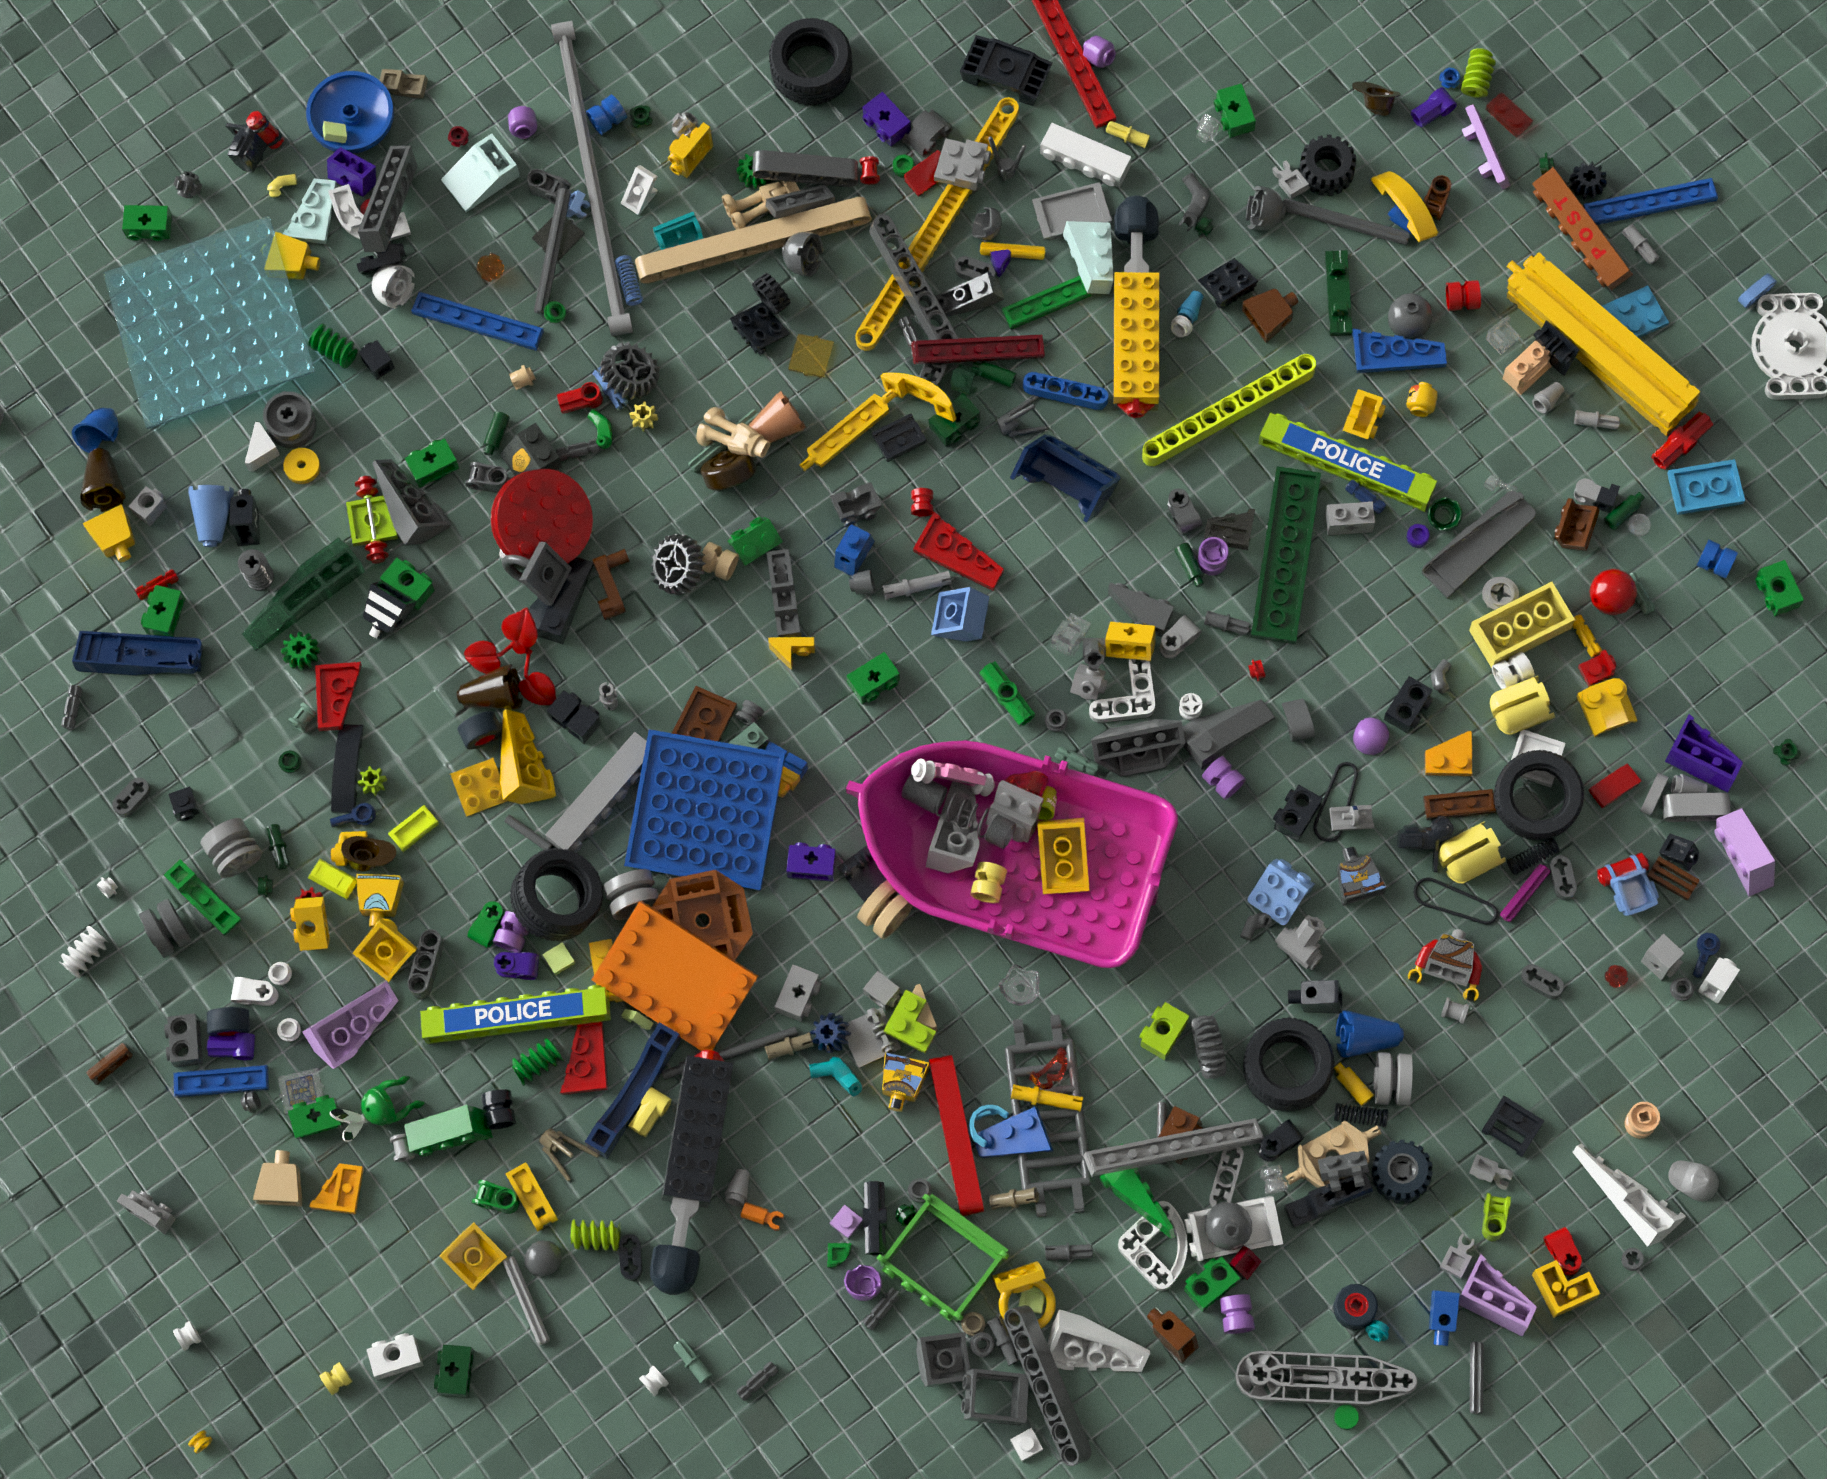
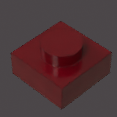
M1243 1246L1229 1264L1242 1278L1248 1280L1262 1261L1250 1248Z

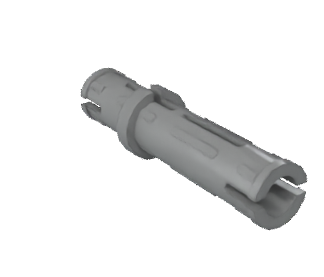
M949 571L911 580L902 579V582L883 585L882 589L885 600L902 595L908 597L911 593L952 585Z

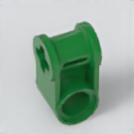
M491 901L483 906L467 934V938L486 948L492 946L497 930L502 927L500 922L505 911L498 902ZM497 911L499 913L497 916H490L491 912L495 913Z
M485 1180L478 1181L480 1186L476 1198L472 1199V1204L506 1214H511L518 1210L520 1200L513 1190ZM507 1196H512V1203L508 1206H503V1199Z

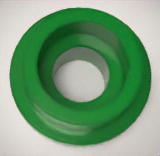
M557 301L549 302L544 308V316L551 323H560L566 316L565 307ZM551 310H556L557 316H553Z

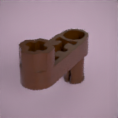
M624 548L608 556L604 554L592 559L608 597L598 601L605 620L626 612L610 573L612 568L630 562Z

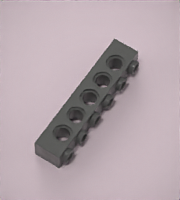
M411 145L390 146L358 230L364 252H386L417 169Z

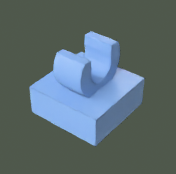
M577 190L570 195L567 217L576 215L578 218H584L587 215L581 211V206L584 208L590 207V202L583 200L585 197L583 192Z

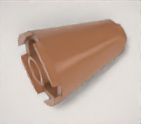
M782 391L777 393L748 425L770 443L806 428L804 421L799 419L798 412Z

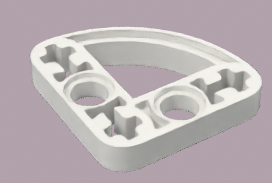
M1160 1201L1158 1203L1161 1208L1168 1209L1167 1218L1173 1225L1177 1237V1256L1171 1270L1169 1271L1145 1246L1160 1230L1143 1216L1120 1237L1118 1249L1156 1290L1166 1291L1175 1283L1184 1267L1188 1245L1185 1226L1180 1215L1169 1202ZM1147 1222L1152 1225L1153 1231L1151 1234L1143 1235L1139 1231V1226L1142 1223ZM1135 1231L1136 1235L1144 1241L1140 1243L1139 1239H1137L1133 1243V1250L1130 1248L1125 1250V1243L1123 1241L1127 1240L1130 1242L1135 1236L1132 1232ZM1140 1257H1150L1152 1260L1151 1267L1146 1269L1140 1267L1138 1263ZM1156 1265L1160 1267L1156 1271L1160 1276H1168L1166 1278V1285L1164 1283L1157 1284L1158 1277L1154 1273L1151 1277L1148 1275V1273L1154 1270Z

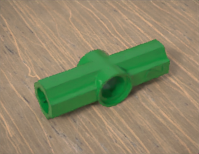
M996 661L984 666L979 674L995 694L999 704L1005 707L1019 727L1028 724L1035 717V713L1018 692L1016 685L1008 679ZM1004 691H1011L1013 693L1009 698L1003 697L1001 694Z

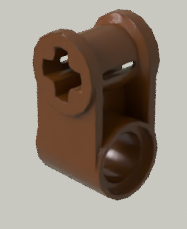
M1443 175L1433 179L1429 191L1423 200L1430 215L1437 217L1439 221L1445 211L1452 185L1451 180ZM1443 186L1446 190L1438 191L1436 187Z

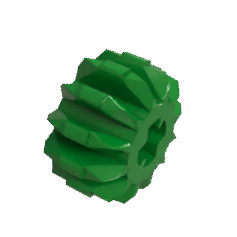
M746 153L745 160L739 159V167L736 168V171L739 175V181L741 183L745 182L747 188L753 185L756 190L758 185H766L765 181L771 182L769 179H759L753 176V156L750 157Z
M300 631L297 637L290 634L291 640H283L285 648L281 649L282 655H285L283 657L284 662L290 663L289 666L292 669L298 666L301 671H303L304 665L312 668L311 661L318 662L316 655L321 652L320 648L317 647V639H312L309 633L303 636V633Z

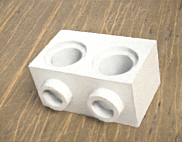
M1719 957L1698 992L1718 1004L1740 969L1736 967L1733 961Z

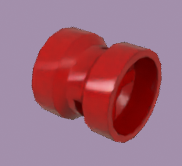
M929 488L913 489L911 491V499L914 504L911 506V514L918 517L931 516L934 512V506L931 504L933 490Z

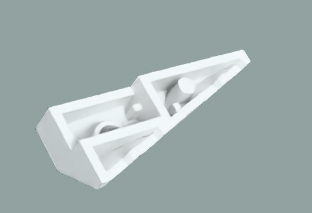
M1583 1144L1576 1146L1573 1154L1647 1247L1662 1241L1684 1221L1686 1216L1681 1212L1677 1215L1668 1209V1203L1663 1199L1658 1202L1647 1192V1188L1619 1169L1613 1171L1604 1165V1159L1600 1156L1597 1158L1591 1156L1584 1149L1585 1146Z

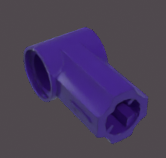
M1441 87L1434 91L1427 101L1413 109L1411 116L1415 124L1422 128L1440 115L1444 117L1450 114L1456 108L1457 103L1445 88Z
M236 1033L234 1036H209L207 1041L209 1057H233L236 1060L244 1061L254 1059V1034Z

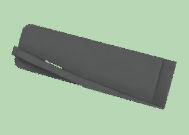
M1507 492L1478 520L1467 526L1422 568L1421 573L1448 599L1534 520L1535 510L1524 500L1525 496L1521 492ZM1502 511V513H1501L1500 515H1498L1497 517H1495V518L1492 519L1491 521L1489 520V519H1491L1492 517H1494L1495 515H1497L1498 513H1500V512Z

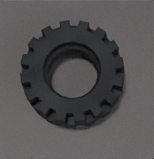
M767 272L752 283L757 296L774 314L777 315L791 303L784 289Z

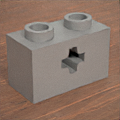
M1373 502L1327 505L1325 514L1327 535L1373 532L1375 524Z
M1663 934L1646 951L1641 962L1662 981L1666 976L1671 978L1679 970L1683 963L1681 958L1684 952Z
M792 965L774 1006L775 1011L802 1022L804 1016L808 1017L813 1006L810 1003L813 995H818L822 985L819 982V974ZM802 990L804 996L800 995L799 998H796L795 993H799Z

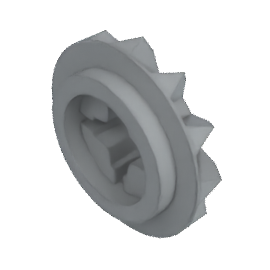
M1494 577L1484 585L1482 600L1486 603L1487 608L1496 610L1518 599L1519 591L1512 580L1506 577ZM1501 587H1503V595L1506 597H1502L1500 602H1497V595L1494 593H1498Z

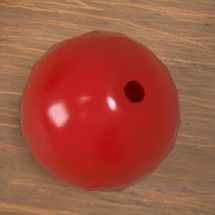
M1613 568L1600 572L1593 579L1589 593L1592 604L1597 610L1603 614L1614 616L1625 613L1633 606L1637 597V588L1633 578L1627 572Z

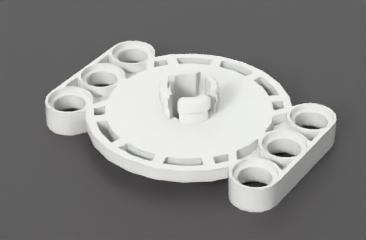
M1817 293L1767 294L1760 297L1757 303V312L1763 317L1753 332L1751 348L1759 368L1767 376L1771 377L1765 386V394L1770 399H1811L1827 396V390L1821 392L1815 388V383L1823 382L1827 387V377L1824 376L1827 373V367L1824 365L1827 359V332L1820 324L1821 321L1827 328V320L1819 313L1823 300ZM1810 299L1815 300L1818 303V307L1811 309L1806 305V301ZM1791 300L1795 303L1796 308L1789 310L1785 308L1784 302ZM1769 301L1773 304V309L1765 310L1762 308L1761 303ZM1763 324L1764 329L1761 335L1757 334L1758 329ZM1795 340L1801 344L1798 352H1795L1796 348L1791 346L1788 341ZM1756 342L1758 343V353L1756 349ZM1801 383L1804 386V391H1794L1792 384ZM1778 384L1781 386L1782 391L1774 393L1770 390V385Z

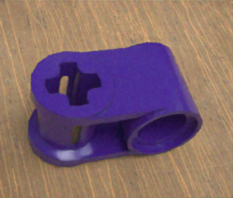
M501 952L494 958L495 970L501 977L523 980H536L538 978V954L529 952ZM504 961H508L509 964L506 965V969H502L501 967Z

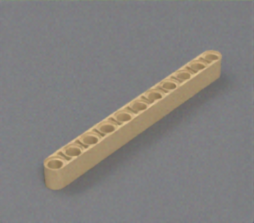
M855 197L645 254L635 259V265L640 282L651 283L783 247L787 240L798 232H812L819 236H824L861 226L871 221V215L866 199L864 197Z

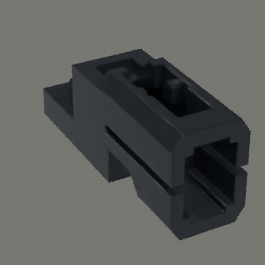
M1362 1173L1364 1186L1355 1187L1353 1175L1339 1179L1341 1186L1339 1191L1332 1192L1329 1183L1308 1192L1307 1196L1286 1204L1284 1208L1293 1228L1337 1211L1338 1208L1370 1197L1373 1189L1366 1173Z

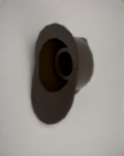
M1354 82L1352 84L1355 90L1363 93L1365 107L1378 115L1388 116L1393 108L1395 97L1401 95L1399 92L1391 91L1374 83Z
M362 836L350 837L341 846V852L348 860L349 865L361 872L370 871L377 866L390 863L396 857L397 852L395 846L390 842Z

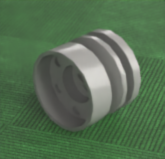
M241 818L230 819L217 825L201 839L200 844L208 857L213 858L212 864L217 868L221 878L233 877L244 872L262 856V851L256 845L257 843L254 838H249L250 831Z

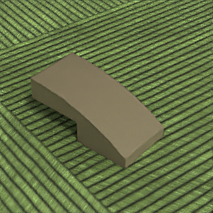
M382 69L380 81L390 94L424 98L428 78L425 75L405 74L402 70Z

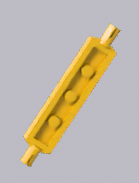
M890 389L882 397L876 394L869 397L807 448L809 457L799 464L801 469L806 471L813 464L822 468L889 413L887 404L897 397L895 392Z

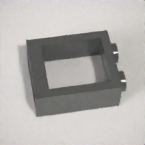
M982 1369L967 1371L963 1377V1389H966L965 1399L962 1400L961 1404L964 1420L1017 1426L1025 1424L1027 1420L1029 1383L1026 1374ZM976 1379L1012 1383L1011 1416L974 1413Z

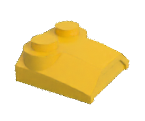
M1613 678L1598 683L1577 694L1578 701L1594 737L1638 721L1627 695L1626 684L1620 678Z
M381 918L352 954L390 982L417 948L398 931L396 924L392 920Z
M474 1222L440 1254L442 1260L472 1290L499 1263L507 1258Z

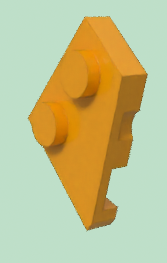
M1467 731L1426 750L1425 775L1471 776L1472 731Z
M339 1163L333 1171L331 1178L325 1182L321 1192L315 1200L311 1201L309 1207L317 1210L356 1214L364 1171L363 1166Z

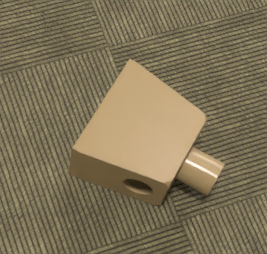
M277 1150L275 1153V1163L262 1164L253 1197L257 1204L302 1206L300 1169L296 1164H289V1151Z

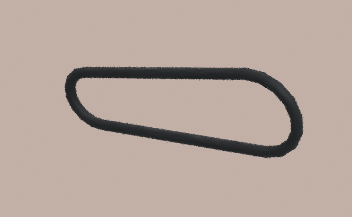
M1351 762L1340 763L1335 769V772L1333 774V777L1331 779V782L1329 784V787L1327 789V792L1325 794V797L1315 819L1313 829L1315 835L1322 841H1335L1343 833V831H1339V833L1334 838H1324L1317 831V823L1322 814V811L1324 809V806L1326 804V801L1328 799V796L1330 794L1338 771L1344 765L1351 766L1355 772L1346 805L1350 806L1356 780L1358 777L1357 767Z
M1422 878L1414 886V897L1423 906L1486 925L1493 923L1497 919V908L1493 904L1434 878ZM1424 881L1435 882L1490 906L1494 910V917L1490 921H1483L1425 903L1418 897L1417 888Z

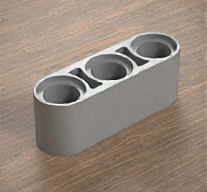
M1728 793L1667 794L1662 797L1664 821L1667 822L1716 821L1717 818L1731 813L1730 796Z

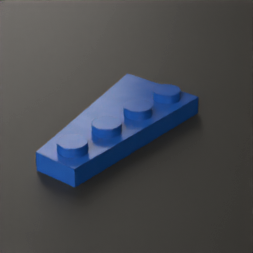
M1353 329L1357 373L1446 367L1447 365L1445 344L1442 342L1404 339L1403 336L1394 335V337L1377 332L1366 333Z

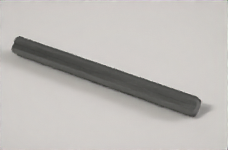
M566 188L559 189L557 193L534 312L540 315H544V308L549 303L571 195V191Z
M1284 198L1283 200L1285 212L1404 245L1409 241L1410 233L1407 231L1292 199Z

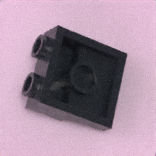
M390 241L386 252H376L378 258H374L373 255L360 258L361 263H357L359 273L363 274L378 270L384 265L403 263L402 257H406L403 244H393Z

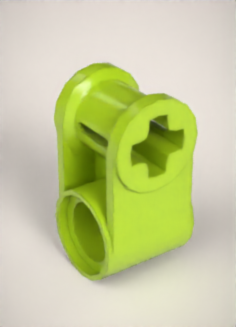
M1486 1193L1482 1234L1489 1241L1499 1240L1505 1231L1510 1209V1196L1502 1198ZM1496 1224L1500 1231L1493 1233L1489 1230L1488 1225Z

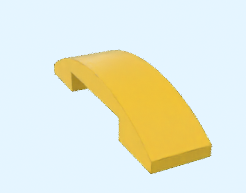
M1391 171L1371 178L1372 183L1382 195L1389 194L1409 220L1407 228L1418 242L1437 236L1438 232L1426 205L1408 182Z
M883 373L880 376L886 392L891 389L901 399L909 393L933 404L937 415L953 422L956 420L950 399L933 383L904 373Z

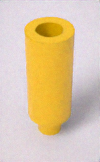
M1341 1062L1334 1067V1070L1339 1074L1337 1079L1361 1106L1374 1097V1094L1350 1067L1345 1068Z

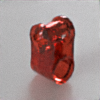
M1040 771L1012 774L1004 781L1042 797L1049 778Z

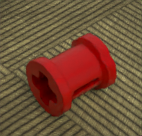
M874 156L861 158L862 175L860 176V182L868 185L878 183L880 181V177L877 174L878 158Z

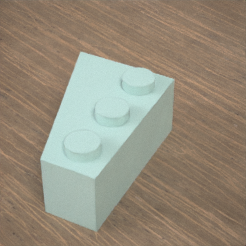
M1066 221L1063 237L1068 242L1071 256L1076 261L1079 275L1087 293L1109 294L1113 284L1110 223Z

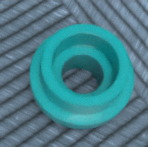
M1373 1320L1366 1326V1332L1372 1340L1380 1342L1388 1339L1389 1327L1385 1323Z

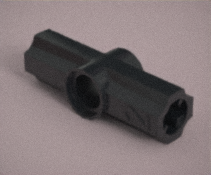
M864 1182L863 1229H865L866 1255L886 1254L885 1229H887V1207H885L884 1182Z

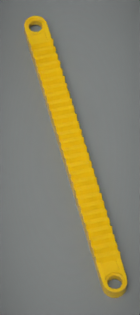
M1003 98L998 102L975 139L976 142L988 144V151H991L989 163L984 164L983 171L986 170L991 159L994 158L988 138L990 136L993 138L998 151L999 146L1002 145L1003 140L1018 117L1019 105L1013 98ZM1010 105L1014 108V111L1011 114H1005L1002 108ZM950 184L946 186L908 248L921 272L928 265L930 258L933 257L938 245L941 244L947 230L950 229L952 222L954 223L960 209L963 208L965 201L967 202L973 190ZM899 262L900 268L907 269L905 263ZM893 274L856 332V345L863 351H870L877 346L886 329L893 322L894 316L898 314L904 300H906ZM913 281L909 282V285L911 287L915 286L916 284ZM869 334L873 339L870 343H863L860 340L861 336Z

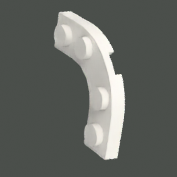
M347 184L328 190L340 224L348 233L360 239L358 230L364 215L359 212L355 204L350 185ZM404 212L400 213L390 241L411 235Z

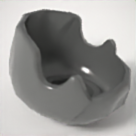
M984 207L986 212L977 213L972 234L975 238L989 241L994 239L1000 232L1002 218L997 209Z
M545 1240L533 1243L527 1249L524 1256L525 1267L534 1276H549L559 1269L562 1261L559 1247L555 1243Z

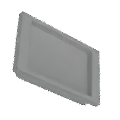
M1100 182L1032 199L1044 240L1063 237L1066 221L1112 223Z

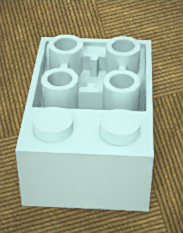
M491 133L476 143L450 169L441 181L465 212H468L520 177L517 164Z

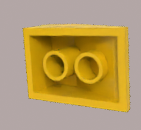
M1084 818L1038 821L1043 894L1089 891Z

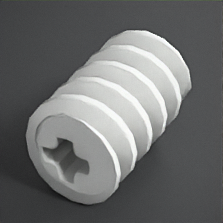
M90 926L86 927L89 935L80 934L83 942L75 940L76 949L68 947L67 950L70 956L62 954L61 957L64 962H59L77 978H81L79 969L88 970L85 962L94 963L91 958L92 955L100 957L98 948L102 950L107 949L104 941H108Z

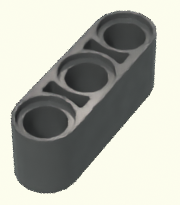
M428 929L422 933L408 978V988L417 999H424L430 995L444 948V942L440 934L433 929ZM429 939H438L434 946L429 947L426 945ZM424 960H430L431 965L428 968H420ZM424 982L425 986L422 990H414L415 984Z

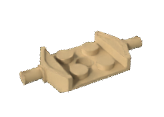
M1343 1121L1341 1125L1303 1146H1298L1299 1168L1285 1176L1288 1184L1291 1185L1301 1178L1303 1180L1306 1179L1317 1188L1329 1184V1180L1322 1181L1318 1159L1326 1158V1154L1329 1151H1335L1338 1155L1364 1150L1367 1164H1369L1368 1143L1369 1140L1381 1135L1380 1129L1376 1125L1364 1133L1347 1121Z

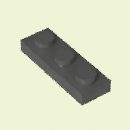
M824 184L766 199L765 206L774 218H779L833 204L835 196Z

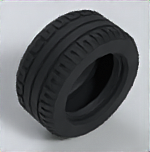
M805 18L791 22L778 32L769 50V63L773 83L782 95L789 100H793L795 103H803V105L826 103L831 101L832 98L834 99L839 96L840 92H843L850 82L853 67L849 40L840 28L833 25V23H829V21L819 20L818 18ZM815 45L826 49L832 54L834 58L832 67L818 77L806 78L798 76L788 66V61L792 54L804 46Z
M1532 750L1516 756L1502 769L1495 784L1494 804L1500 820L1510 831L1526 839L1545 840L1562 834L1575 822L1583 807L1584 786L1581 776L1578 774L1579 772L1570 761L1557 753H1552V751ZM1535 770L1546 771L1555 776L1562 784L1565 794L1564 805L1554 817L1545 820L1530 819L1523 815L1516 807L1513 798L1514 784L1517 779L1527 772Z
M553 848L538 852V854L533 855L523 865L513 880L510 901L512 909H514L513 912L516 918L519 919V923L527 931H530L531 934H535V936L541 939L545 938L548 941H565L581 934L595 919L601 909L604 894L600 876L586 858L567 849ZM554 875L568 881L577 894V911L561 915L546 909L537 898L535 890L536 879L541 876Z
M1291 1017L1272 1020L1270 1023L1268 1022L1261 1026L1253 1034L1247 1045L1243 1061V1073L1246 1084L1256 1099H1259L1261 1103L1270 1108H1275V1110L1290 1112L1310 1107L1324 1095L1331 1082L1335 1064L1333 1049L1325 1034H1322L1321 1030H1318L1316 1026L1314 1027L1313 1024L1307 1021L1298 1020L1297 1018L1292 1019ZM1282 1042H1293L1306 1048L1312 1056L1315 1066L1311 1079L1303 1085L1293 1088L1282 1087L1272 1082L1265 1073L1262 1063L1263 1056L1269 1048Z

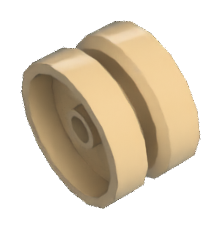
M886 880L866 900L857 918L865 926L874 924L873 932L884 940L902 924L912 910L913 905L900 894L898 895V892Z

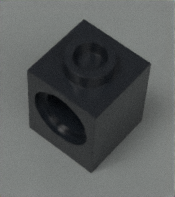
M378 340L373 343H367L359 351L363 363L376 380L395 369L392 359Z

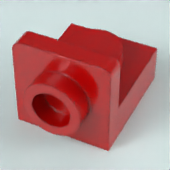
M1603 650L1599 656L1579 664L1578 669L1586 684L1590 687L1612 677L1617 665L1614 657L1611 654L1608 655L1606 650Z

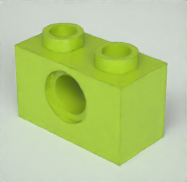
M1167 1002L1163 1004L1162 1008L1157 1006L1151 1017L1154 1021L1150 1027L1146 1025L1139 1036L1142 1039L1141 1047L1164 1061L1189 1022V1015ZM1164 1025L1168 1027L1169 1032L1165 1035L1159 1034L1156 1030L1157 1027Z

